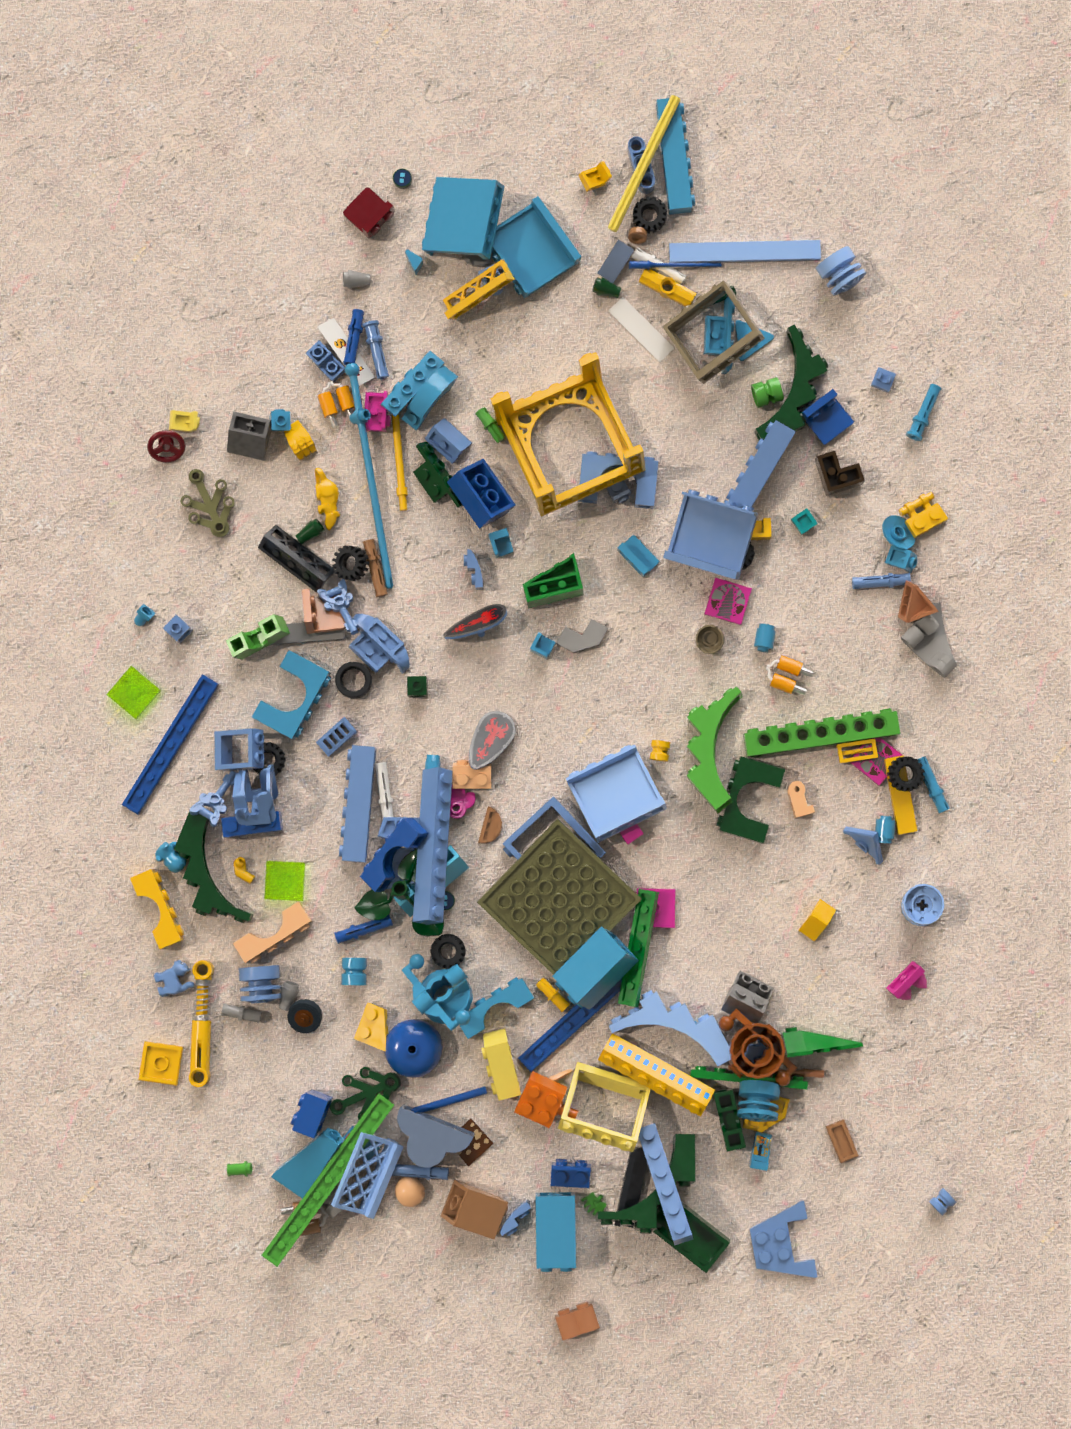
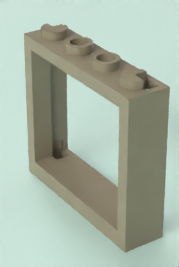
M724 280L717 286L714 284L709 292L701 294L696 299L697 301L685 306L680 314L676 317H671L670 321L662 326L696 378L703 384L765 339L731 287ZM727 294L752 331L700 369L676 331Z

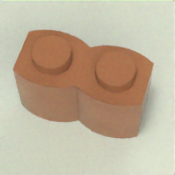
M582 1302L576 1305V1309L569 1311V1308L558 1311L555 1319L562 1340L600 1328L592 1303Z

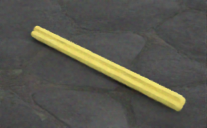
M675 95L670 97L608 225L609 230L613 232L618 231L680 103L679 97Z

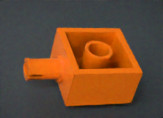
M532 1071L514 1113L550 1128L554 1117L562 1115L564 1108L562 1100L567 1086ZM570 1107L568 1117L575 1119L579 1110Z

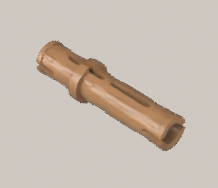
M365 540L363 545L366 555L369 557L366 561L369 562L368 566L375 589V596L382 597L388 595L375 540Z

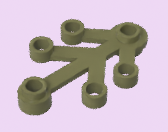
M193 469L189 473V480L197 486L204 503L195 501L188 495L182 496L180 502L184 507H192L208 513L212 521L201 518L196 512L190 513L188 520L194 525L199 524L210 528L212 534L216 537H224L229 532L227 519L231 508L235 506V500L230 496L223 499L224 508L219 517L216 510L223 492L227 489V483L223 479L216 481V490L211 500L203 483L205 480L204 473L199 469ZM195 473L199 474L198 479H193ZM223 482L225 486L221 489L218 488V484ZM185 498L190 499L189 504L183 503ZM228 499L232 500V504L230 506L226 505V501ZM193 515L198 516L195 522L191 521ZM219 524L223 525V529L220 531L216 529Z

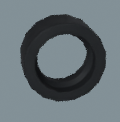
M348 662L337 670L335 684L345 697L351 699L365 696L370 690L372 676L368 668L363 664ZM350 669L360 670L365 677L364 686L358 691H349L343 685L342 678Z

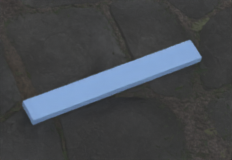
M820 240L669 243V263L806 261L821 259Z

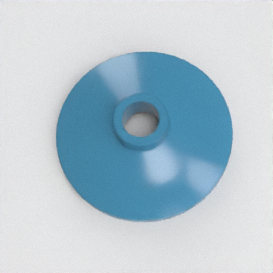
M891 515L882 524L885 538L895 548L901 550L911 548L916 538L913 537L906 526V520L900 516Z

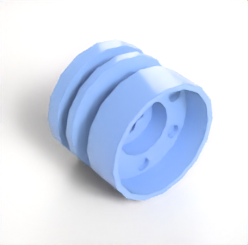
M849 246L836 251L816 267L822 279L832 277L826 286L828 288L835 286L830 291L833 296L853 288L867 274L864 269L857 271L862 266L860 263L850 264L856 256Z
M928 884L916 885L910 888L903 896L901 902L902 913L911 924L928 926L942 915L944 909L943 896L934 886ZM923 901L924 905H927L923 911H920V907H917V904Z

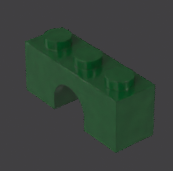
M733 1089L714 1092L727 1152L746 1148L740 1120L737 1116Z

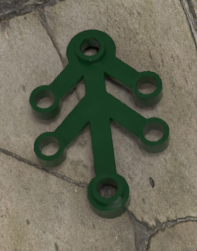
M365 1066L360 1069V1076L364 1079L371 1078L380 1082L372 1086L354 1079L351 1075H345L342 1078V1084L346 1087L352 1086L360 1089L362 1092L344 1100H333L330 1104V1111L335 1115H340L345 1111L346 1107L366 1098L362 1111L358 1114V1119L360 1120V1114L365 1113L375 1099L376 1093L384 1090L382 1096L389 1100L391 1092L396 1091L401 1085L400 1077L392 1072L382 1075L371 1071L369 1067ZM363 1069H367L369 1071L368 1076H364L362 1074ZM346 1077L351 1078L350 1084L344 1082ZM388 1079H394L395 1084L393 1086L388 1085ZM336 1103H340L342 1105L341 1110L335 1109Z

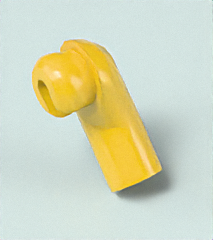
M237 857L233 863L235 875L251 884L255 876L247 872L246 860L243 857Z

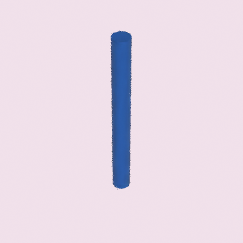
M486 1086L414 1107L411 1111L414 1113L428 1112L487 1094Z

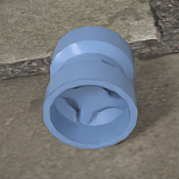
M944 1188L939 1191L937 1197H933L929 1201L942 1216L947 1212L949 1206L957 1203Z

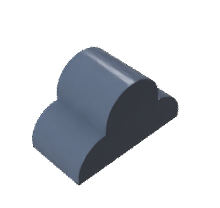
M405 1104L398 1111V1125L401 1131L409 1136L407 1142L408 1156L414 1164L420 1167L429 1168L437 1165L447 1152L457 1153L463 1151L469 1146L475 1136L474 1132L427 1113H414L411 1111L413 1108Z

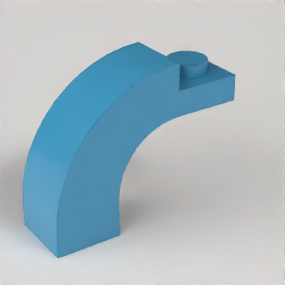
M444 365L440 367L413 397L407 406L408 409L402 420L415 430H418L434 405L443 395L450 391L458 376Z

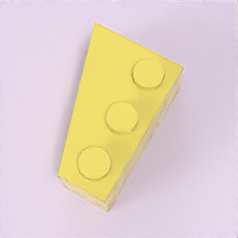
M505 1028L484 1033V1048H481L483 1058L488 1059L489 1062L486 1069L488 1077H493L494 1083H491L493 1095L497 1094L499 1101L521 1095Z

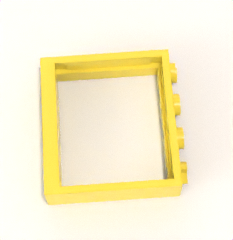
M577 1062L558 1129L566 1133L582 1136L585 1139L601 1142L604 1145L620 1148L623 1151L633 1152L638 1140L651 1089L631 1078ZM578 1080L640 1099L631 1137L568 1117Z

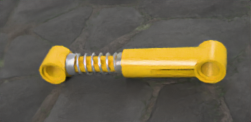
M207 960L196 962L192 969L194 979H196L195 985L197 989L195 991H197V994L195 996H197V999L195 1000L196 1010L194 1011L196 1016L192 1020L189 1082L194 1087L206 1085L211 1077L209 1072L211 1020H209L208 1005L210 1004L208 1002L210 999L208 997V994H210L208 989H210L214 966ZM202 964L208 967L206 975L199 973V967ZM200 1048H201V1067H199ZM197 1072L203 1073V1082L196 1081L195 1074Z

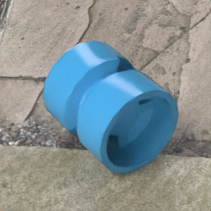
M342 958V968L345 972L341 974V985L367 984V974L363 972L367 967V958Z

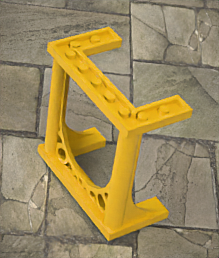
M596 352L592 354L587 353L578 360L580 375L570 376L560 384L554 383L548 389L536 391L526 399H518L512 404L508 391L496 393L490 398L498 426L501 425L535 497L537 509L541 517L646 471L644 451L640 444L633 447L604 387L600 361ZM584 388L587 394L584 399L578 400L576 394ZM570 394H572L571 398H565V396H569ZM590 398L594 402L593 404L588 403ZM563 404L580 405L590 409L600 418L623 466L555 496L552 484H547L533 454L531 433L537 420L549 409ZM536 409L539 410V411H538L537 413H535V414H532V413H531V411H535ZM522 415H527L531 418V422L527 424L521 423L518 418ZM522 429H527L528 431L523 434Z

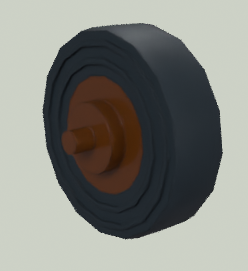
M300 999L290 1006L287 1014L288 1023L297 1032L303 1034L311 1033L321 1024L322 1010L314 1001Z

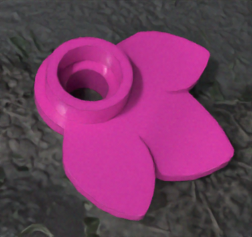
M452 784L450 817L453 819L462 818L466 810L474 805L475 793H466L465 789H453ZM456 806L460 807L459 811H454L453 808Z

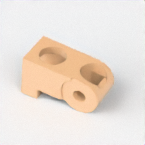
M800 781L792 782L788 786L787 793L795 819L815 813L813 805L807 806L804 784Z

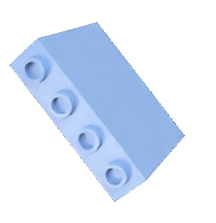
M635 745L625 746L620 752L609 754L598 763H590L586 766V769L580 772L574 771L566 778L597 843L667 809Z

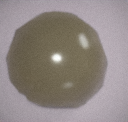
M704 625L696 634V645L705 654H715L724 645V634L715 625Z

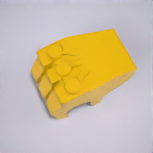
M299 420L291 424L290 431H284L288 444L299 460L317 451L309 433Z

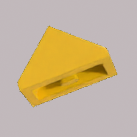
M819 899L798 931L812 941H815L829 924L836 909Z

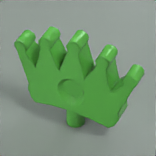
M594 1192L581 1199L582 1202L587 1200L584 1205L585 1208L590 1205L587 1210L588 1213L595 1209L594 1216L598 1211H604L606 1203L601 1201L604 1197L601 1194L597 1198Z

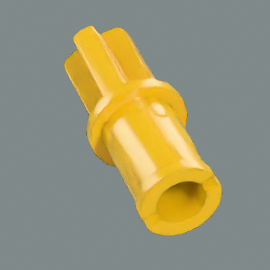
M545 978L538 981L536 986L548 997L547 1000H551L561 1012L570 1005L558 992L559 990H556Z

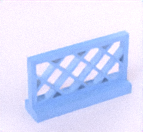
M361 1132L331 1205L335 1208L363 1214L368 1218L374 1219L404 1146L393 1139H384ZM365 1138L369 1139L371 1145L363 1150L362 1146ZM385 1144L382 1152L378 1154L377 1147ZM373 1150L375 1156L367 1161L365 1154ZM362 1157L363 1164L356 1168V1160ZM377 1161L375 1170L371 1172L369 1166ZM366 1168L367 1175L360 1179L358 1172ZM354 1175L356 1182L348 1186V1179ZM370 1180L368 1187L363 1190L362 1183ZM358 1186L360 1193L352 1197L350 1191ZM347 1193L349 1200L342 1204L339 1203L341 1196ZM362 1197L359 1208H356L354 1202Z

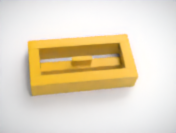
M875 739L836 745L839 764L878 758ZM872 743V747L842 751L844 747ZM873 751V755L843 759V755Z

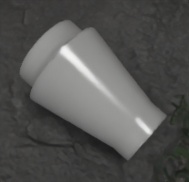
M352 270L343 272V287L350 289L370 285V274Z
M284 981V984L281 985V998L278 1008L289 1011L290 1006L300 991L297 983Z

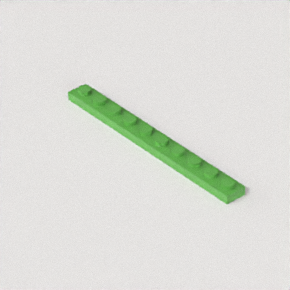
M381 1094L376 1096L261 1256L278 1267L341 1180L360 1133L373 1135L393 1108V1103ZM365 1138V1141L362 1146L363 1148L365 1147L369 1139Z

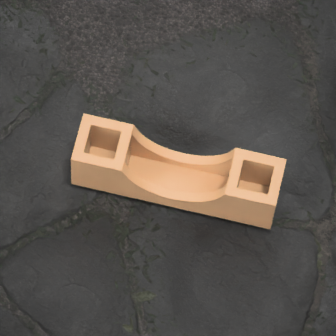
M301 902L295 903L282 912V926L274 936L259 938L252 933H248L233 943L245 963L249 961L251 964L261 959L260 954L265 951L267 953L272 952L278 948L276 944L283 941L286 943L294 938L293 933L298 930L301 933L310 927L309 923L312 920Z

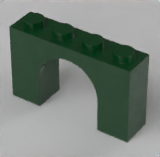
M741 756L739 760L735 759L732 771H735L733 779H729L727 789L730 790L729 795L732 803L724 809L723 816L719 815L716 826L719 827L718 831L764 844L769 825L746 818L738 809L737 795L740 789L749 783H760L779 789L785 769Z

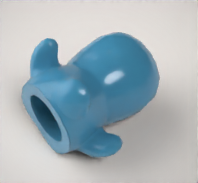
M164 842L155 853L156 861H163L164 865L172 873L182 871L186 865V859L174 851L176 842Z

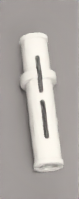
M638 247L632 255V259L636 261L649 260L653 263H663L655 255H650ZM672 267L650 268L665 277L673 278L680 285H682L687 276Z
M387 762L374 764L380 798L378 804L381 805L382 819L384 817H394Z

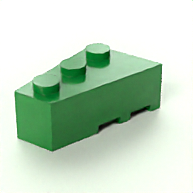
M574 553L562 562L553 565L554 567L538 574L523 584L528 609L584 595Z

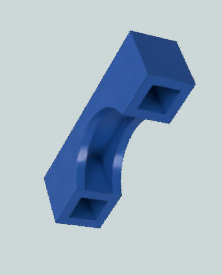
M414 818L401 819L396 824L397 828L394 832L386 837L382 848L375 852L373 860L363 868L364 872L360 877L374 892L385 891L394 880L395 874L392 868V861L395 853L401 847L418 848L428 835V832Z

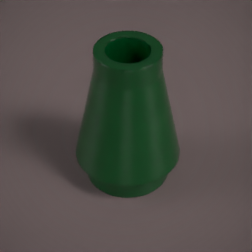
M597 277L592 288V292L596 293V295L615 298L619 297L621 287L614 285L603 277Z
M316 518L310 520L295 536L303 544L321 536L325 529Z

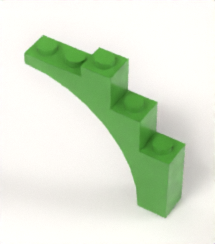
M737 686L733 689H728L723 694L724 697L719 701H713L708 706V710L701 705L700 707H694L688 713L689 716H687L689 723L700 734V736H694L688 742L689 745H687L688 751L700 763L699 766L694 765L688 771L687 778L717 814L732 803L730 795L723 787L718 776L715 763V746L723 720L731 708L743 697L742 692Z

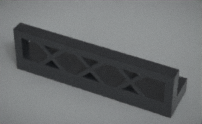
M277 525L263 536L258 546V549L316 593L318 589L323 588L325 582L334 574V568ZM277 533L282 539H276L272 535ZM288 545L294 546L297 551H292L288 548ZM303 557H308L312 562L305 561ZM318 568H323L328 573L324 575L318 570Z
M635 1147L633 1152H629L616 1212L639 1203L647 1167V1160L641 1148ZM614 1222V1226L620 1227V1222ZM632 1222V1225H631V1226H626V1227L633 1228L634 1222Z

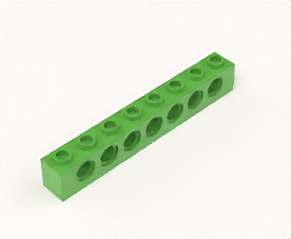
M891 708L880 710L879 714H873L872 711L861 713L859 717H854L853 714L843 715L842 719L835 720L834 717L823 718V722L818 723L815 720L804 721V725L798 726L796 722L785 724V728H778L777 725L766 727L764 731H759L758 728L748 729L747 733L743 734L747 758L862 741L870 738L896 736L900 734L897 711L892 712ZM875 719L882 721L883 727L881 729L874 727L873 722ZM856 722H861L864 725L862 732L855 730L854 724ZM836 725L844 726L845 733L843 735L836 733ZM819 727L824 728L826 731V735L823 738L816 734V730ZM799 730L807 733L806 740H800L797 737ZM780 733H785L788 736L787 743H781L778 740ZM761 736L768 737L769 744L767 746H762L759 743Z

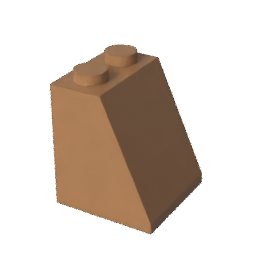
M454 1180L440 1216L455 1227L495 1239L500 1231L502 1218L507 1213L508 1202L498 1196Z

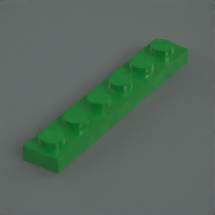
M643 889L638 890V895L642 899L635 906L628 949L639 961L622 977L618 1004L632 1007L639 1006L659 892Z
M695 1066V1069H690V1076L695 1078L732 1082L761 1080L776 1083V1074H772V1078L756 1079L751 1077L740 1078L735 1073H726V1069L722 1068L706 1071L707 1067ZM792 1076V1080H790L787 1086L780 1087L807 1090L808 1082L803 1081V1077Z

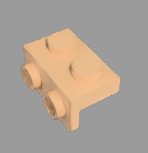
M457 760V763H453V789H491L492 763L474 770L470 767L468 760Z

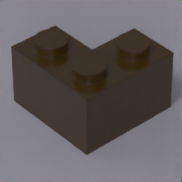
M836 451L816 456L815 463L826 496L861 486L865 482L859 463L841 468Z

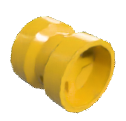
M652 740L651 747L653 749L649 759L668 762L669 755L667 752L671 742Z

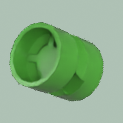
M777 377L766 380V383L758 382L751 384V391L757 408L767 406L769 402L774 404L784 400L781 384Z

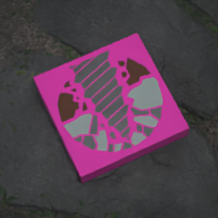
M715 577L704 615L741 625L752 588Z
M870 738L876 741L878 758L849 763L879 786L887 777L884 759L902 756V754L882 738ZM872 743L864 744L859 749L872 747ZM873 751L856 753L853 757L873 755Z

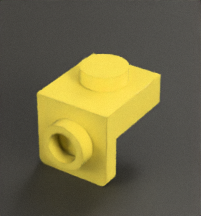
M170 411L169 430L192 433L199 427L200 418L197 411L191 413Z

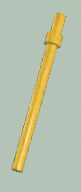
M398 414L396 417L392 415L398 484L396 494L399 497L400 511H407L406 496L408 495V489L405 487Z

